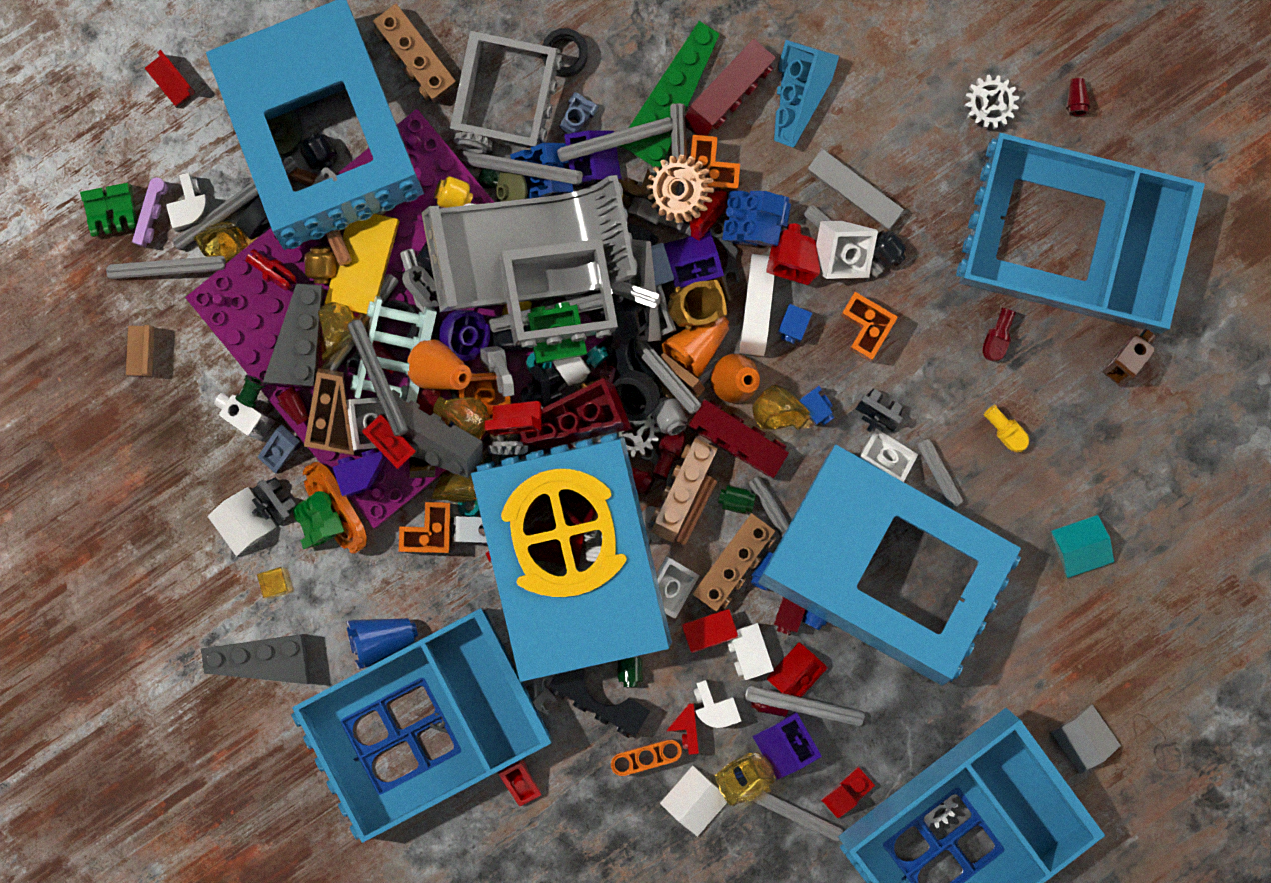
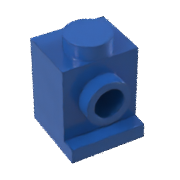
M818 386L802 397L798 403L814 425L821 423L824 426L835 417L830 410L833 407L832 403L825 394L820 396L819 392L822 389Z

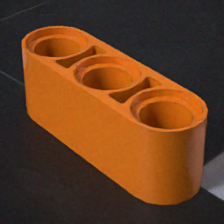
M665 739L622 751L613 756L611 769L616 775L626 776L669 764L680 758L682 753L681 746L674 739ZM674 744L678 749L677 754L674 757L665 756L663 753L665 745ZM644 750L650 751L654 756L653 761L649 764H643L639 760V755ZM620 757H624L629 761V767L624 771L618 770L615 766V761Z

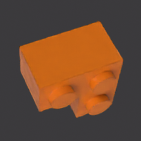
M693 135L691 157L695 158V163L698 161L703 163L701 170L708 169L710 171L705 176V178H713V182L707 184L708 187L714 188V191H738L740 164L715 162L717 137Z
M854 292L840 315L861 328L849 350L871 362L898 317Z
M425 502L424 527L399 526L398 552L451 553L452 503Z

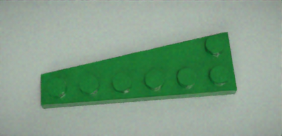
M698 21L628 128L667 117L671 118L670 106L672 104H684L686 112L720 36L718 32ZM671 131L620 145V147L649 166L661 168V160H665L672 144Z

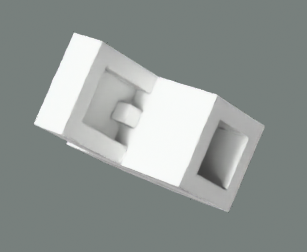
M189 173L179 175L185 199L166 204L170 222L175 231L188 229L206 216L209 209V198L205 194L197 195V193H201L198 179H193V176Z
M581 357L553 361V364L569 386L582 382L591 373Z
M706 680L696 683L698 688L693 689L698 704L703 702L704 707L695 709L702 722L716 728L741 722L733 697L714 703Z

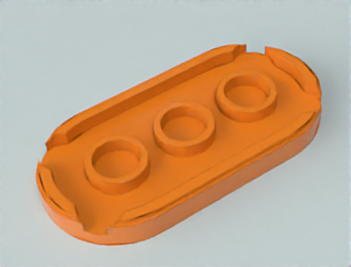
M313 462L306 466L303 470V476L306 475L307 480L304 481V486L308 495L311 496L318 491L327 493L331 498L332 512H337L344 532L334 537L336 542L343 549L348 548L352 554L364 549L367 537L363 524L347 497L341 495L338 482L331 471L319 462Z

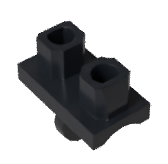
M538 365L531 367L532 383H528L527 387L522 389V401H539L544 408L562 399V394L557 386L550 388V386L560 382L558 372L553 367L543 371Z
M872 389L867 395L864 394L855 409L864 414L861 419L869 423L866 431L871 432L875 427L882 432L885 428L894 432L903 419L901 414L904 407L896 401H892L888 408L879 404L883 394L876 389Z
M276 477L267 481L263 479L252 489L257 496L252 500L257 507L252 511L254 517L262 514L265 520L272 517L279 526L290 516L289 514L295 509L296 504L289 496L281 502L275 494L282 490V485Z

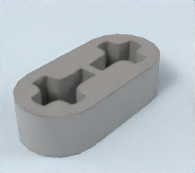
M413 266L406 270L402 277L403 283L421 306L429 308L438 307L435 282L427 271L421 266ZM414 274L418 277L416 282L413 280ZM430 294H433L434 296L432 298V301L429 299V297L431 296Z

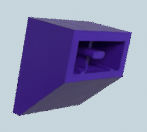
M588 130L564 134L566 146L611 134L614 131ZM616 147L568 160L571 170L581 171L583 174L581 184H572L573 188L597 184L607 176L617 175L618 179L622 180Z
M710 231L700 241L690 236L663 244L674 276V280H672L674 288L679 286L683 288L694 282L710 281L724 276Z
M375 448L362 452V458L355 459L350 456L337 461L338 465L334 466L333 470L342 496L349 497L372 489L387 460L381 451L379 452Z
M793 712L752 736L777 780L800 770L822 757L797 712Z

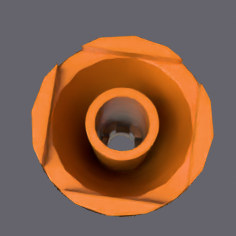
M724 316L705 325L691 326L692 329L689 330L685 328L665 340L662 344V350L667 356H672L680 366L698 379L729 332V321Z
M437 339L419 342L408 356V376L412 383L420 388L461 390L467 387L471 381V370L448 346Z
M729 354L721 357L715 364L711 372L710 383L714 393L722 400L729 403H741L754 395L760 383V376L757 366L750 358L742 354Z

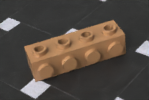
M394 4L373 20L376 27L373 29V32L381 42L387 41L390 45L389 53L396 62L399 59L406 67L402 70L411 81L416 79L420 85L417 89L425 100L430 98L435 103L457 87L454 78L397 4Z
M697 438L694 439L692 446L686 445L681 455V458L685 459L682 467L676 466L671 476V479L675 481L672 487L666 486L661 500L665 502L661 509L656 507L650 520L655 522L651 533L672 543L674 542L718 448Z
M751 513L692 594L717 612L719 608L724 610L732 600L729 597L731 591L734 588L739 590L747 579L743 576L748 568L753 570L761 560L758 554L763 548L768 550L776 538L773 536L775 530Z

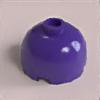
M456 310L448 314L442 321L439 328V339L461 360H474L475 356L481 352L480 348L488 346L490 327L483 319L485 317L482 314L472 310Z

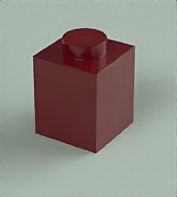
M782 596L773 621V625L778 626L776 631L791 635L792 631L797 633L805 609Z

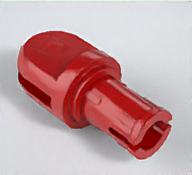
M256 249L250 251L253 254L252 256L250 254L247 255L245 262L261 271L262 277L266 282L272 281L286 291L292 288L289 282L292 284L296 283L295 275L283 267L280 260H269Z

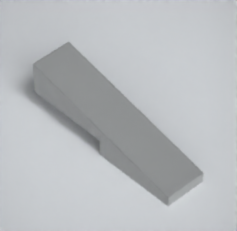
M823 149L807 168L809 174L846 198L851 205L889 231L904 212L903 208Z
M632 239L631 248L633 257L637 261V271L635 276L626 280V283L656 293L651 241ZM646 306L649 326L637 336L636 340H661L658 307Z

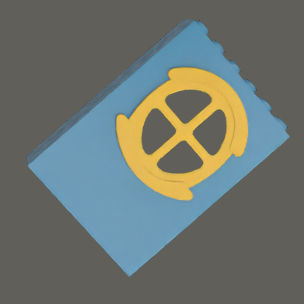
M617 433L602 436L600 438L601 441L593 443V439L579 441L575 443L576 447L569 448L568 444L556 446L550 449L551 453L544 454L543 450L530 452L526 455L525 459L521 460L519 455L501 460L499 465H495L494 461L482 463L476 466V471L471 473L520 682L666 650L670 648L672 643L624 436L618 437ZM569 489L584 496L595 508L598 514L597 520L568 526L565 523L559 498L560 490ZM548 494L551 500L556 528L547 532L526 535L523 531V525L529 506L539 495ZM600 530L603 538L597 559L587 570L578 571L574 562L570 537L575 534ZM553 539L559 540L567 573L564 576H556L543 570L528 552L529 545Z

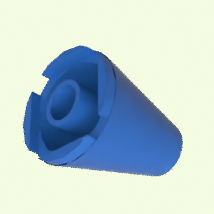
M408 618L362 619L346 622L349 626L347 627V633L352 653L358 656V660H355V663L359 670L414 643V637L418 636L415 622L410 623Z

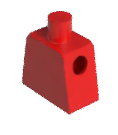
M792 223L787 226V230H783L780 233L778 246H771L766 273L809 285L820 274L816 241L812 237L801 234V225Z

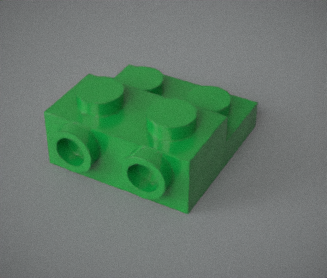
M570 302L556 304L554 309L545 310V307H536L530 309L531 313H527L525 317L528 331L581 324L577 304L570 306ZM571 338L563 339L561 343L555 345H547L546 342H541L533 347L536 364L587 355L585 341L572 342Z

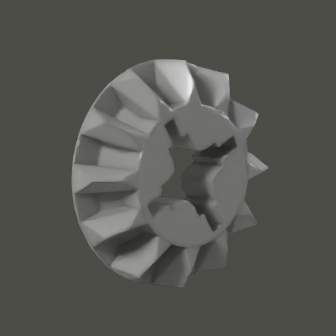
M459 132L454 137V142L458 147L468 152L486 154L491 152L493 148L491 140L472 132Z
M493 441V445H488L487 452L501 455H523L528 452V445H523V442Z

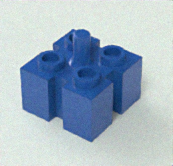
M542 143L531 147V150H521L510 154L511 159L559 168H565V164L569 163V161L561 162L557 154V150L565 147L566 143ZM524 175L528 190L527 199L573 192V185L571 183Z
M729 191L726 214L730 219L725 220L722 240L743 246H757V244L778 246L781 226L777 225L778 216L783 215L785 196L767 191H750V193L745 191Z

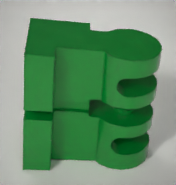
M122 183L107 186L106 189L96 188L80 192L87 216L89 232L92 237L100 235V222H102L106 235L112 233V221L108 215V211L113 210L114 216L113 223L118 232L124 231L123 219L125 217L129 229H136L137 217L131 184Z
M315 492L297 504L293 510V516L301 524L305 538L300 540L303 550L325 544L344 532L338 513L332 512L331 498L325 492Z

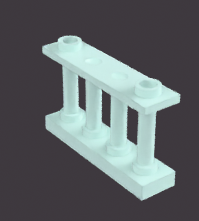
M375 296L374 302H369L367 316L370 317L367 335L371 344L373 341L410 348L412 351L419 342L431 340L437 314L434 308L424 306L423 313L415 314L381 306L382 299L379 296ZM381 316L416 324V327H420L418 337L414 336L412 339L375 331L378 317ZM377 357L382 368L403 372L405 376H408V362L404 363ZM362 359L358 374L352 376L350 390H354L355 398H360L362 390L375 392L371 381L364 380L366 369ZM409 376L407 385H402V388L389 385L391 391L395 390L400 393L399 398L408 403L411 400L416 402L419 386L412 383Z

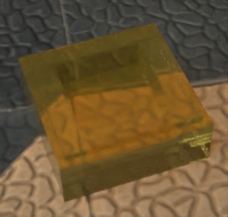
M282 567L256 574L263 598L288 591Z

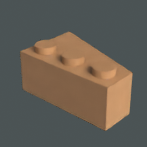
M318 368L304 443L305 447L354 455L355 451H353L346 402L348 399L343 372Z

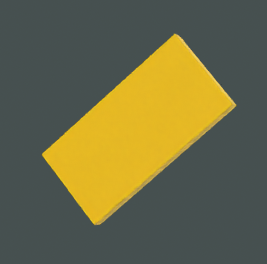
M373 214L369 219L355 221L345 228L343 240L352 261L345 266H340L337 261V272L335 277L331 278L325 300L326 306L367 315L369 302H374L375 296H380L400 222L398 219Z

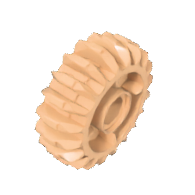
M679 155L678 160L675 156H670L669 162L661 160L662 168L657 166L653 168L657 175L649 176V179L654 181L653 185H647V189L653 190V194H649L648 199L656 200L651 207L653 209L660 207L658 215L664 216L666 214V220L672 221L675 218L677 223H681L684 218L686 222H690L692 215L695 218H699L700 212L698 209L702 211L707 210L706 205L703 204L704 201L712 202V198L707 197V193H713L714 188H709L707 184L712 183L713 178H705L710 171L708 169L701 170L703 163L701 161L695 163V158L691 156L687 160L685 155ZM682 182L685 186V191L679 196L676 192V186Z

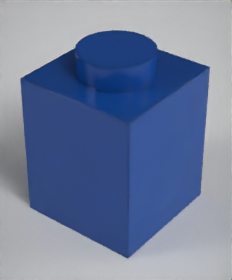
M789 304L777 334L782 335L780 339L790 344H795V341L800 343L812 312Z

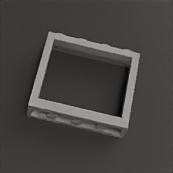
M470 31L450 129L467 133L472 132L480 136L532 147L544 143L548 132L545 129L546 120L550 119L553 105L550 104L552 94L555 95L558 86V80H555L556 72L562 67L561 60L563 55H560L561 50ZM483 42L548 55L530 138L466 124Z
M602 238L501 252L499 263L514 346L522 345V348H532L541 342H546L547 345H555L561 343L563 339L570 338L572 342L586 340V336L596 335L597 338H603L604 336H610L618 327ZM594 255L606 321L524 332L513 266Z

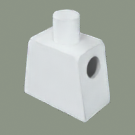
M222 392L215 399L214 405L221 409L219 416L246 435L259 441H263L275 423L274 419L256 407L251 408L239 403L235 399V395L229 397Z
M452 517L451 542L487 543L486 536L479 534L478 531L479 526H483L481 517Z

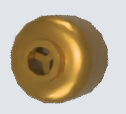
M328 246L311 247V251L307 252L304 256L305 274L308 278L314 279V283H329V278L335 277L337 272L335 254L331 251V247Z

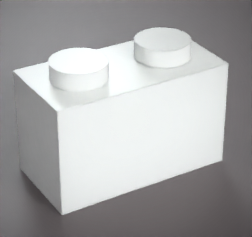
M758 623L737 629L738 638L727 641L730 653H736L738 661L734 662L738 677L743 676L744 680H748L774 671Z

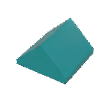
M1098 515L1050 531L1066 578L1114 562L1110 536Z

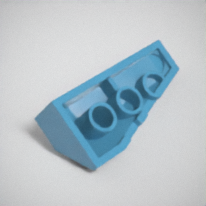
M785 41L778 72H781L782 76L781 86L777 87V95H780V108L776 111L774 141L795 147L833 79L839 55L793 41Z

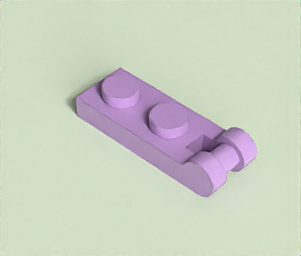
M155 177L149 182L132 243L140 247L146 248L147 242L151 243L154 235L152 225L154 219H158L161 212L159 201L161 196L165 195L168 191L167 184L160 178Z

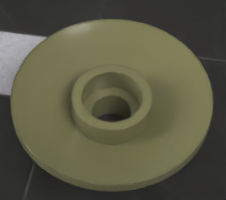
M290 111L267 120L279 155L292 151L299 144L302 136V124L295 112ZM282 128V135L276 136L274 134L275 129Z
M502 171L496 184L497 202L527 199L528 190L524 175Z

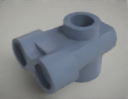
M574 92L568 101V110L559 127L569 134L576 133L589 117H594L599 107L595 103L586 100L579 93ZM575 119L577 123H572L569 120Z

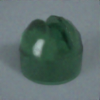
M484 168L479 174L477 182L482 187L491 189L496 186L494 181H498V174L492 169Z

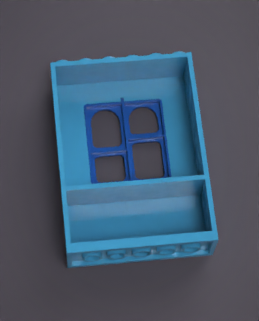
M484 608L472 612L292 707L294 713L291 714L297 727L302 726L306 734L303 736L307 747L309 750L314 749L317 755L315 762L319 770L326 772L329 778L326 781L329 790L333 795L337 794L341 802L338 803V807L344 817H349L352 823L349 827L356 840L360 838L362 843L553 742L523 682H520L518 672ZM417 686H423L434 705V713L404 729H398L387 709V703ZM376 710L388 731V737L373 745H363L355 739L353 725L362 715ZM442 716L446 724L444 727L454 744V748L434 760H429L417 739V734L430 727L429 722L433 725L438 722L442 723L440 718ZM401 741H406L418 762V768L391 782H383L377 779L372 771V762L375 756Z
M1004 708L845 830L838 838L843 843L839 846L866 883H918L920 870L945 850L951 852L963 870L950 883H1045L1105 837V834L1022 721L1009 709ZM956 794L969 809L971 816L943 839H937L925 823L924 817L950 796ZM981 826L993 841L994 848L977 862L972 863L960 849L957 842L974 827ZM910 827H916L929 844V849L913 861L901 860L894 851L896 839Z

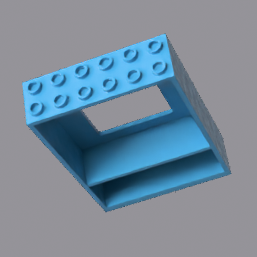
M347 0L332 1L206 52L271 229L284 250L295 249L303 242L311 239H320L330 231L342 230L350 223L358 220H367L375 213L392 210L396 205L405 201H414L424 194ZM346 89L372 153L373 160L337 175V181L329 178L294 192L267 120Z
M999 133L995 139L992 138L985 157H989V161L983 166L980 175V181H984L983 186H980L979 190H977L974 199V205H978L977 210H974L973 214H971L968 228L972 229L971 234H968V237L965 238L962 252L966 253L965 259L959 262L956 276L960 277L959 284L1143 330L1147 329L1159 334L1169 330L1205 183L1004 133ZM1018 179L1105 202L1086 281L1001 261L996 258L1005 220L1000 218L1001 216L1006 217L1015 180Z
M835 444L827 455L758 583L943 686L948 682H952L954 678L957 679L964 667L960 663L965 657H969L975 646L972 643L973 639L980 635L985 628L987 622L984 621V618L995 609L998 603L995 597L1006 588L1010 580L1006 576L1017 567L1021 559L1018 556L1021 548ZM894 517L901 518L977 561V567L960 597L964 602L960 600L957 602L941 634H936L857 589V584Z

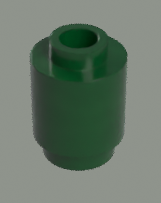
M727 485L726 490L721 489L718 503L723 504V510L745 514V512L752 513L756 494L750 493L748 489Z
M640 655L617 660L618 683H623V687H638V682H643V666Z

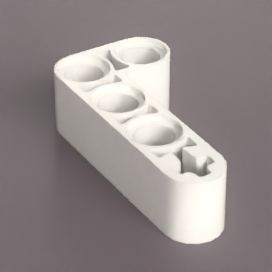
M751 255L739 354L763 357L765 354L774 275L766 273L769 256Z

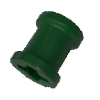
M246 375L244 377L245 383L240 393L235 395V399L247 407L254 408L257 404L256 399L266 384L257 377Z

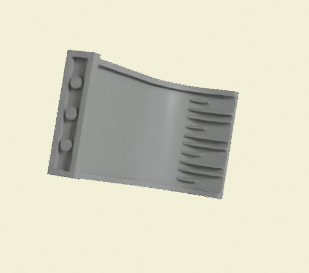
M607 176L591 187L561 195L440 209L438 205L429 206L422 212V219L440 312L507 304L499 263L501 252L507 250L602 238L610 287L635 276L637 261L632 253V235L628 232V214L626 208L623 207V188L618 181V176ZM594 255L513 266L519 302L571 296L600 290Z

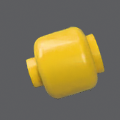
M448 176L438 182L434 198L437 199L439 207L449 208L471 203L473 194L469 193L470 186L467 182Z

